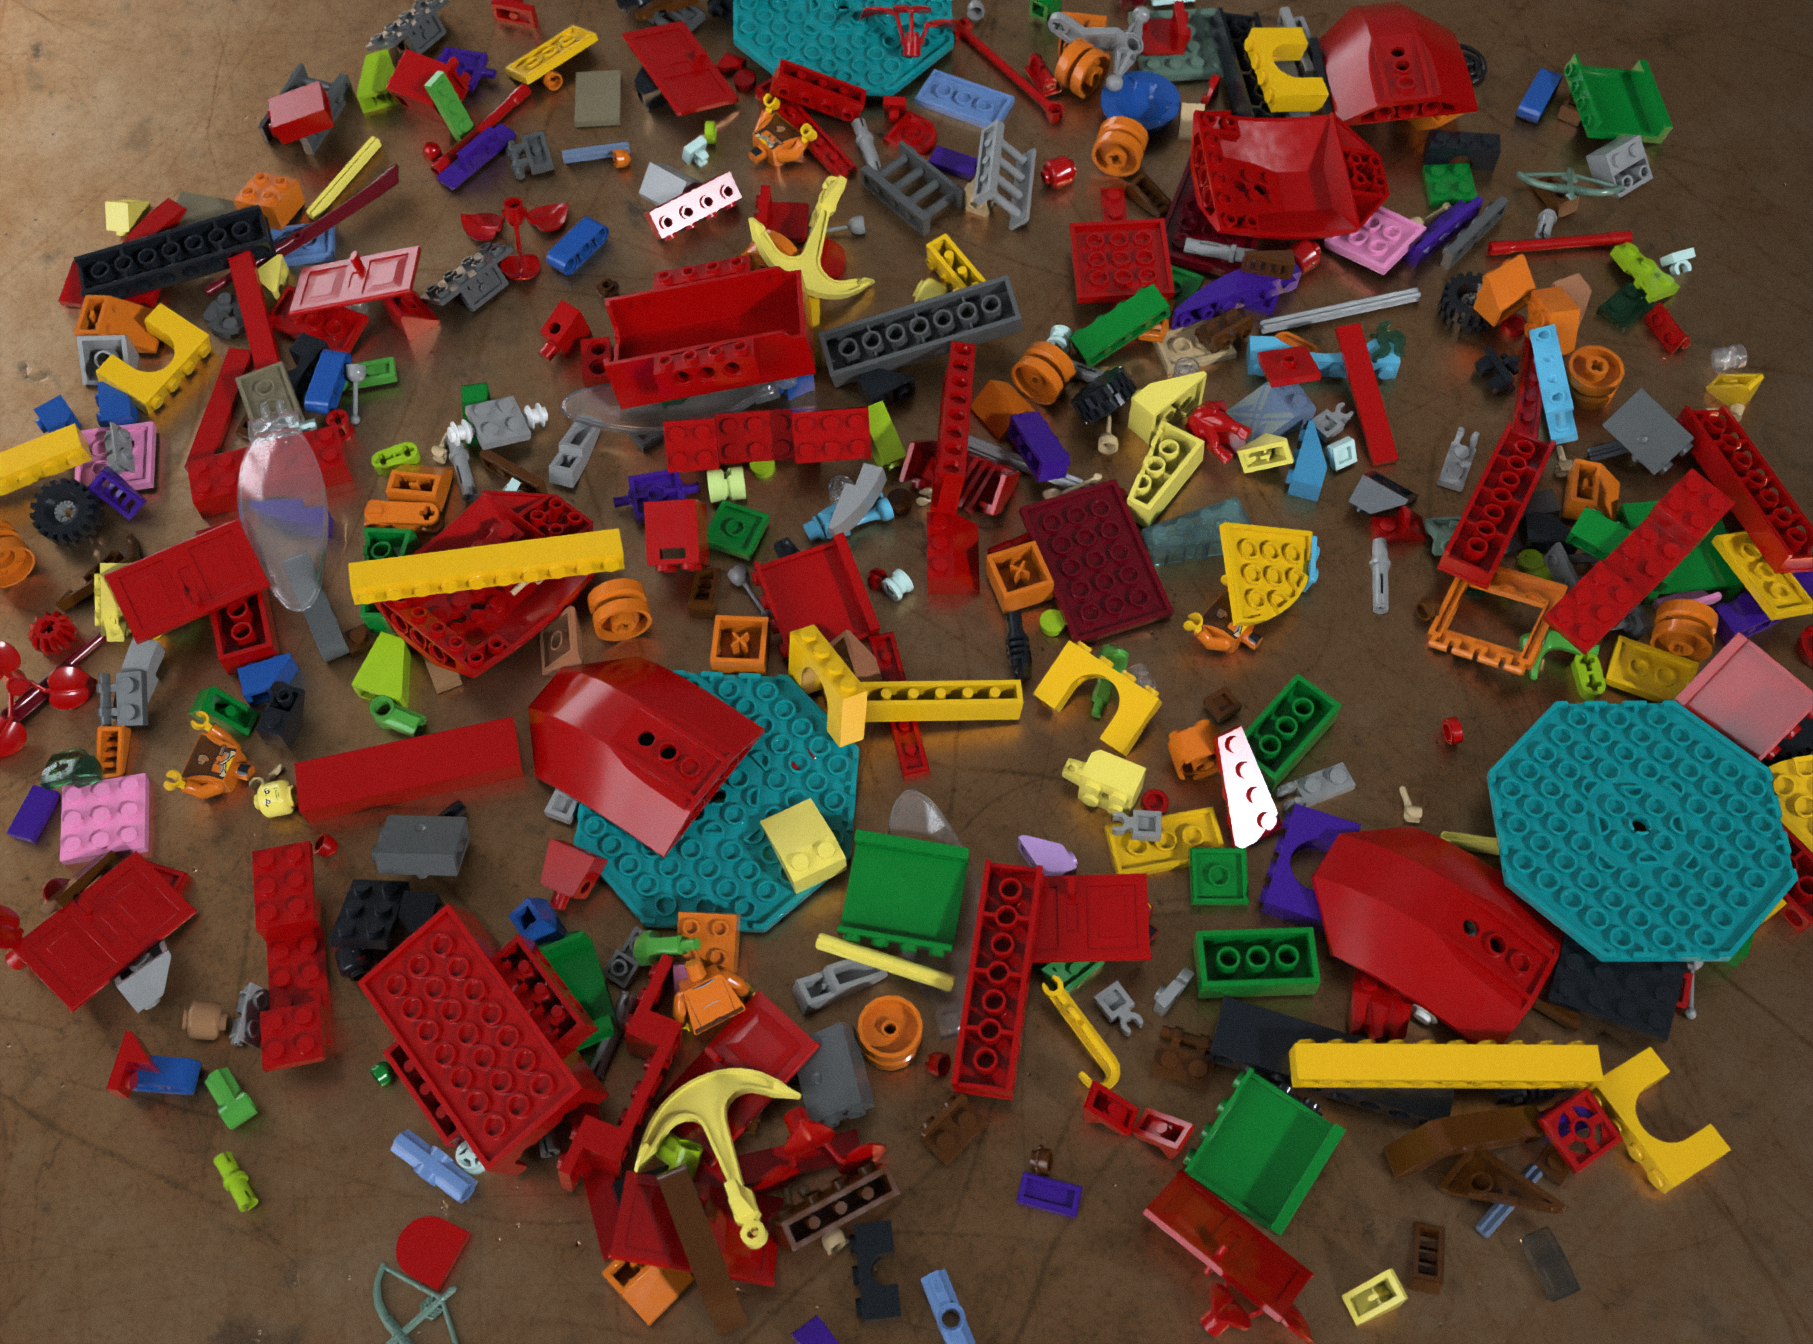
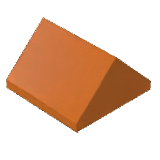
M989 380L971 404V412L999 442L1008 437L1007 432L1011 415L1035 411L1010 383Z

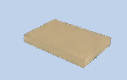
M1216 317L1175 330L1170 328L1162 343L1152 342L1167 375L1236 358L1237 352L1233 343L1225 350H1219L1212 354L1195 336L1196 328Z

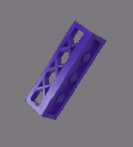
M1477 196L1468 204L1459 200L1426 227V234L1401 259L1416 269L1458 235L1463 228L1471 224L1474 217L1479 214L1484 199Z

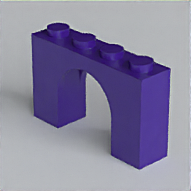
M1296 803L1292 813L1286 811L1282 823V828L1286 829L1285 836L1278 837L1274 852L1279 853L1277 861L1271 860L1266 875L1271 878L1269 886L1263 885L1259 901L1263 902L1261 913L1302 927H1313L1314 931L1325 934L1315 891L1306 888L1298 882L1292 873L1290 860L1297 853L1305 850H1318L1327 853L1340 833L1360 831L1361 824Z

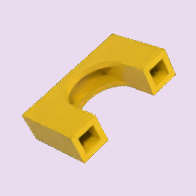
M1302 27L1252 28L1248 38L1245 39V51L1249 55L1251 66L1256 73L1258 84L1261 86L1264 100L1267 102L1270 112L1321 111L1329 96L1322 77H1293L1282 72L1274 63L1276 61L1301 60L1308 46Z
M161 303L144 320L147 332L174 350L175 354L170 364L159 371L143 372L131 367L111 354L96 370L99 382H104L129 395L134 405L148 415L154 409L157 410L161 407L164 398L169 392H174L178 388L181 379L185 375L191 374L195 369L196 363L201 358H205L211 351L209 334Z
M814 624L791 631L788 675L806 694L824 689L828 704L827 732L839 747L863 740L868 691Z
M1069 640L1033 695L1060 713L1081 683L1094 678L1106 679L1112 682L1119 693V708L1099 739L1126 757L1163 702L1157 698L1159 692L1147 684L1144 688L1134 683L1137 678L1125 670L1121 673L1112 668L1114 663L1101 655L1098 659L1091 655L1092 649L1081 641L1075 644Z
M1650 1046L1603 1076L1604 1081L1596 1088L1589 1090L1624 1139L1623 1141L1627 1145L1630 1156L1636 1162H1640L1646 1170L1652 1185L1665 1194L1731 1151V1148L1712 1124L1704 1127L1686 1140L1676 1143L1660 1141L1652 1137L1641 1126L1636 1114L1638 1095L1661 1081L1670 1072Z

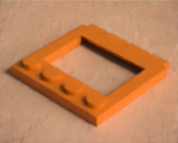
M1498 566L1487 590L1455 577L1439 609V615H1436L1427 633L1428 639H1430L1429 647L1448 652L1450 647L1453 646L1451 654L1469 660H1474L1476 654H1479L1477 662L1498 669L1502 662H1505L1503 666L1504 671L1523 676L1526 669L1532 670L1552 629L1550 625L1542 620L1543 617L1569 592V586ZM1468 587L1543 608L1522 652L1447 630Z

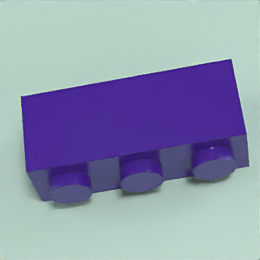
M1038 411L1011 415L1007 436L1036 480L1042 482L1065 478L1068 466L1070 465V456L1060 444L1058 437L1049 428L1047 421L1042 418Z

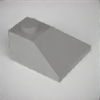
M165 939L114 979L116 987L137 1013L143 1009H151L160 1001V997L164 995L171 960V953Z

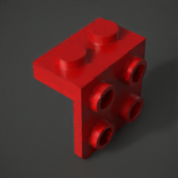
M1174 1L1172 18L1149 19L1147 23L1143 24L1142 41L1144 47L1140 53L1141 55L1185 54L1186 43L1191 40V28L1187 27L1189 13L1185 11L1183 1Z
M761 185L760 195H756V209H758V213H754L753 218L763 224L765 229L776 231L790 241H805L809 204L772 202L771 185Z

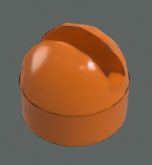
M549 71L543 75V83L547 88L556 91L561 87L563 79L560 74L555 71Z
M624 149L613 150V162L616 169L628 166L631 161L628 151Z

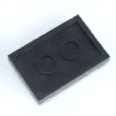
M353 879L329 936L330 947L388 950L399 922L398 914L404 890H411L409 882Z

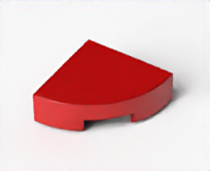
M726 52L716 67L722 74H727V71L736 69L739 71L746 66V59Z
M1212 75L1208 81V84H1210L1209 90L1206 94L1202 95L1200 103L1205 104L1207 108L1219 93L1221 77L1218 75Z

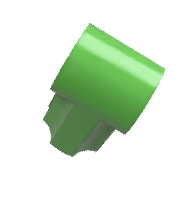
M378 696L370 703L369 709L378 727L382 729L391 728L412 738L422 734L427 720L424 715L393 703L392 699L387 696ZM389 710L385 715H379L382 711Z
M228 1067L213 1071L204 1081L219 1106L217 1108L219 1115L230 1130H234L259 1113L252 1099L241 1089Z

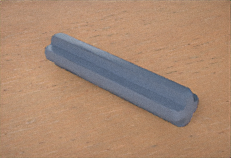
M627 141L566 149L562 151V157L565 164L612 158L613 150L624 149L630 155V146Z
M1533 1163L1528 1164L1520 1173L1534 1183L1543 1175L1542 1171ZM1494 1203L1475 1225V1230L1484 1238H1488L1515 1207Z

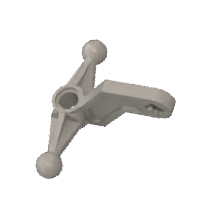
M1144 6L1135 8L1132 15L1134 21L1125 32L1118 27H1084L1062 12H1055L1051 15L1048 27L1068 44L1075 39L1083 38L1092 43L1094 48L1112 51L1114 68L1113 74L1109 75L1106 79V87L1109 91L1117 92L1123 87L1124 81L1122 76L1143 51L1142 28L1143 24L1147 23L1150 19V11Z

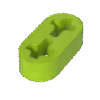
M403 442L376 452L371 458V463L377 474L386 476L390 475L393 469L403 464L417 465L421 456L414 443ZM410 452L411 456L406 457L405 453ZM386 460L387 464L382 465L381 462Z
M1581 653L1580 656L1576 655L1571 663V669L1578 693L1587 701L1598 700L1606 689L1600 661L1595 654L1584 655ZM1589 682L1593 688H1597L1596 691H1593L1591 687H1587Z

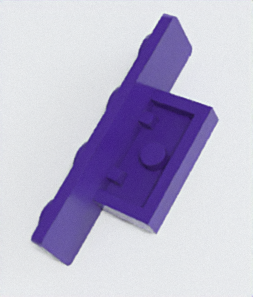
M501 123L495 128L489 126L457 153L458 159L437 175L438 181L451 190L456 189L506 147L508 141L514 140L517 137L516 133Z

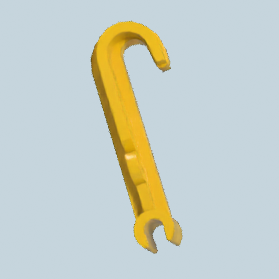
M1053 975L1051 981L1057 990L1051 991L1045 983H1042V994L1051 1000L1104 1071L1105 1079L1100 1084L1108 1089L1113 1088L1121 1074L1117 1058L1065 990L1062 980L1058 976ZM1079 1072V1079L1090 1089L1093 1080L1085 1072Z

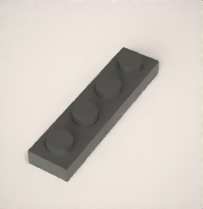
M1501 195L1495 202L1491 201L1486 206L1481 216L1476 215L1467 229L1463 228L1457 235L1456 240L1453 243L1449 242L1444 247L1441 266L1449 270L1504 216L1509 200Z

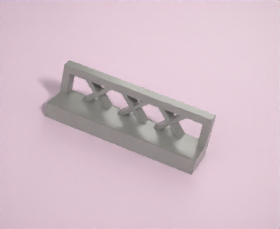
M1289 7L1280 8L1277 27H1297L1296 25H1300L1309 43V38H1312L1304 16L1293 17ZM1306 48L1301 60L1294 61L1299 78L1313 77L1314 67Z

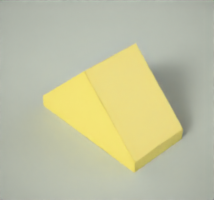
M277 254L257 269L264 295L275 304L287 286L289 268L282 254Z
M1269 433L1261 435L1237 450L1244 474L1294 462L1287 438Z
M1393 1268L1386 1270L1342 1295L1356 1326L1398 1308L1408 1299Z

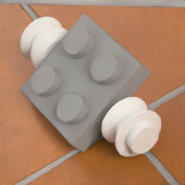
M514 396L465 406V413L470 424L465 419L461 420V425H456L452 421L450 427L447 428V434L450 442H454L456 446H460L461 440H465L470 444L473 435H476L482 450L530 440V429L533 430L536 423L544 427L545 421H548V414L544 406L541 407L539 403L535 404L534 409L525 405L523 413H521Z

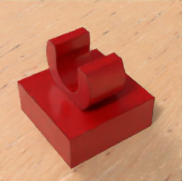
M883 97L884 114L889 115L890 124H896L899 121L900 115L906 113V97Z

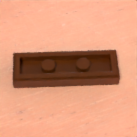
M489 449L479 452L484 469L507 482L513 477L521 482L518 488L527 493L548 494L545 482L541 478Z
M111 850L93 859L39 907L45 915H49L64 908L109 868L118 857Z

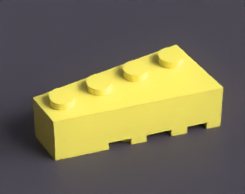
M1163 420L1160 421L1156 436H1154L1151 442L1150 450L1144 458L1141 471L1137 475L1127 498L1128 508L1136 523L1149 529L1203 461L1205 441Z

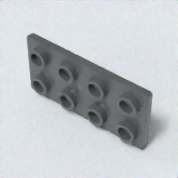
M417 0L412 4V9L399 14L397 21L387 24L382 33L372 36L370 38L371 42L365 46L366 50L393 48L404 39L411 51L422 54L447 33L436 12L449 1Z
M484 243L478 248L479 251L475 255L464 258L458 268L446 272L440 282L428 286L420 298L424 302L444 306L459 294L469 311L474 312L509 284L497 263L513 252V248L509 245Z

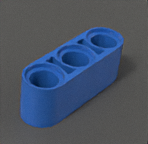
M1541 67L1521 101L1516 117L1538 124L1555 95L1563 75Z
M589 216L584 217L550 249L546 257L547 264L564 275H571L604 244L609 235L608 227Z
M329 349L322 351L305 396L304 408L306 412L328 415L329 412L337 409L347 381L346 365L352 364L350 353Z
M152 1056L161 1072L138 1070V1082L135 1089L132 1090L185 1095L194 1094L202 1063L189 1058Z

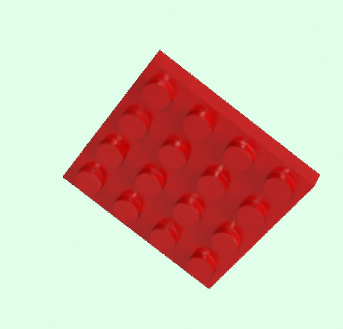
M1164 218L1069 223L1077 304L1127 301L1140 288L1148 287L1151 284L1155 285L1164 299H1174L1175 291Z

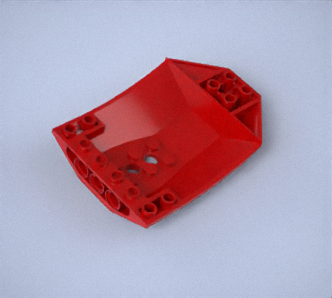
M1396 1L1353 6L1319 39L1333 110L1348 126L1478 111L1470 74L1455 34L1448 27ZM1400 50L1404 55L1397 57L1392 55L1391 52ZM1397 67H1404L1406 70H1399Z
M1195 110L1193 113L1190 168L1197 203L1218 233L1267 239H1317L1356 233L1390 196L1381 156L1332 111L1330 114L1289 118L1242 117ZM1254 186L1261 187L1264 191V195H1260V193L1256 189H1254Z
M482 490V495L456 520L412 555L469 548L477 539L484 540L490 534V529L495 523L499 522L502 524L506 520H509L524 532L527 540L593 532V521L557 494ZM594 573L560 579H546L540 584L531 582L515 596L511 592L508 593L501 586H494L478 590L471 589L454 593H441L425 597H411L396 601L389 600L373 603L399 637L433 664L476 678L516 651L551 623L577 598L593 579ZM474 603H481L485 606V609L473 610L470 606ZM456 619H460V620H463L464 622H463V623H460V622H455V623H454V622H452V621H453V620H456Z
M638 656L562 667L528 706L535 778L549 784L593 810L662 858H665L765 732L764 728L696 684L657 663ZM651 733L655 737L653 744L650 746L641 745L639 737L642 734ZM666 748H673L676 750V755L671 759H665L661 756V752Z
M1412 826L1340 833L1311 877L1330 956H1335L1393 988L1441 1020L1471 1044H1477L1484 1040L1496 1041V1044H1503L1534 1004L1559 957L1564 932L1506 887L1501 872L1445 839ZM1465 921H1471L1475 925V936H1469L1464 931L1463 924ZM1491 939L1499 943V953L1491 948Z

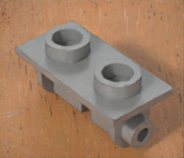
M110 422V430L106 431L104 435L106 453L109 454L107 456L108 466L118 475L125 469L135 473L130 432Z
M249 982V985L245 986L244 990L239 993L240 998L236 1013L240 1014L241 1018H234L229 1038L232 1045L242 1046L244 1042L258 1048L261 1037L260 1012L267 1011L269 991Z

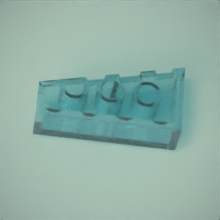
M1236 496L1143 528L1141 537L1153 565L1184 562V559L1197 558V560L1208 559V556L1223 555L1219 526L1224 522L1253 524Z

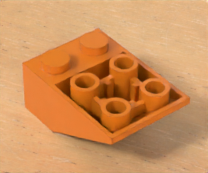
M85 295L74 330L75 336L128 335L137 353H156L160 341L147 332L144 320L154 309L110 295Z

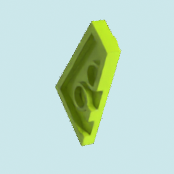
M1626 242L1614 246L1610 252V255L1624 273L1630 274L1636 279L1633 282L1636 288L1644 289L1647 293L1645 299L1649 304L1672 296L1679 290L1680 286L1674 282V278L1662 272L1657 267V264L1642 255L1634 244Z

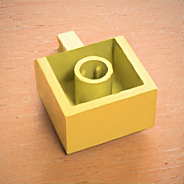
M100 563V573H94L95 626H101V636H106L107 642H124L125 636L131 634V630L104 575L131 563Z
M1100 749L1091 752L1087 762L1069 758L1064 766L1062 777L1079 786L1078 799H1081L1086 805L1091 807L1098 806L1107 810L1112 816L1114 812H1123L1130 817L1142 791L1146 768Z

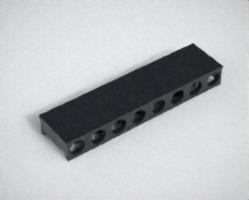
M1218 7L1209 22V26L1235 115L1255 118H1289V112H1270L1268 104L1264 100L1261 86L1258 84L1256 73L1251 66L1249 55L1244 48L1245 39L1248 38L1253 23H1255V28H1263L1258 12H1254L1252 16L1226 13L1223 12L1222 7Z
M258 204L76 256L74 261L78 267L82 288L80 293L83 299L85 295H110L119 299H126L230 269L228 258L248 250L254 254L255 261L275 256L276 250L267 216L265 217Z
M1224 996L1207 1060L1246 1073L1251 1067L1254 1069V1073L1260 1077L1276 1082L1279 1080L1286 1085L1292 1086L1289 1051L1297 1041L1313 1039L1316 1043H1327L1330 1040L1342 1039L1346 1043H1357L1360 1040L1366 1039ZM1295 1087L1418 1126L1429 1122L1428 1120L1432 1121L1438 1118L1449 1117L1455 1088Z

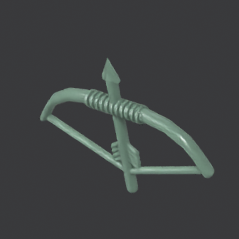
M1570 167L1566 169V172L1522 173L1518 171L1516 173L1517 178L1526 184L1556 193H1566L1565 196L1571 201L1577 198V194L1578 196H1610L1624 189L1623 184L1616 185L1572 173V168ZM1561 176V179L1563 181H1566L1567 185H1563L1562 183L1552 184L1548 182L1539 181L1530 177ZM1578 179L1611 188L1591 189L1585 188V186H1573V182H1578Z
M381 1262L373 1286L374 1307L382 1324L385 1325L384 1327L392 1335V1338L385 1344H415L408 1336V1333L425 1318L434 1320L442 1312L444 1313L453 1344H459L446 1305V1300L457 1291V1286L451 1285L440 1295L390 1268L386 1262ZM384 1271L430 1295L420 1304L421 1312L403 1328L393 1318V1315L388 1313L382 1301L380 1285Z

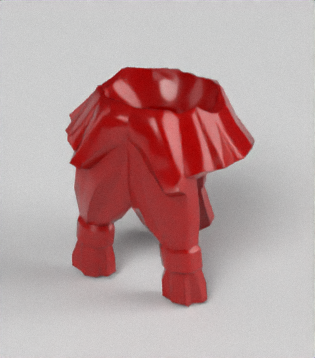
M1225 400L1203 401L1201 405L1195 407L1193 413L1188 417L1185 429L1187 433L1205 441L1204 447L1211 451L1222 464L1226 465L1233 458V454L1237 453L1239 448L1246 445L1245 440L1250 436L1252 429L1238 421L1236 422L1226 414L1227 404Z

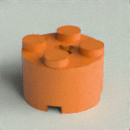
M1208 719L1198 721L1193 727L1185 730L1178 729L1169 734L1170 741L1167 747L1177 775L1182 780H1186L1185 776H1192L1193 780H1200L1219 773L1213 737L1221 734V730L1218 726L1211 724V721Z

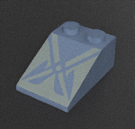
M1267 381L1228 409L1226 414L1236 422L1238 421L1252 429L1250 436L1245 440L1246 444L1265 433L1286 437L1307 428L1308 421L1314 418L1316 407L1299 384L1271 388Z

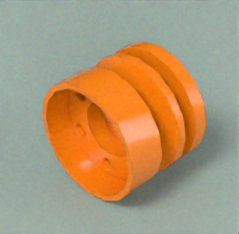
M0 519V588H7L16 585L28 576L35 565V555L12 525Z

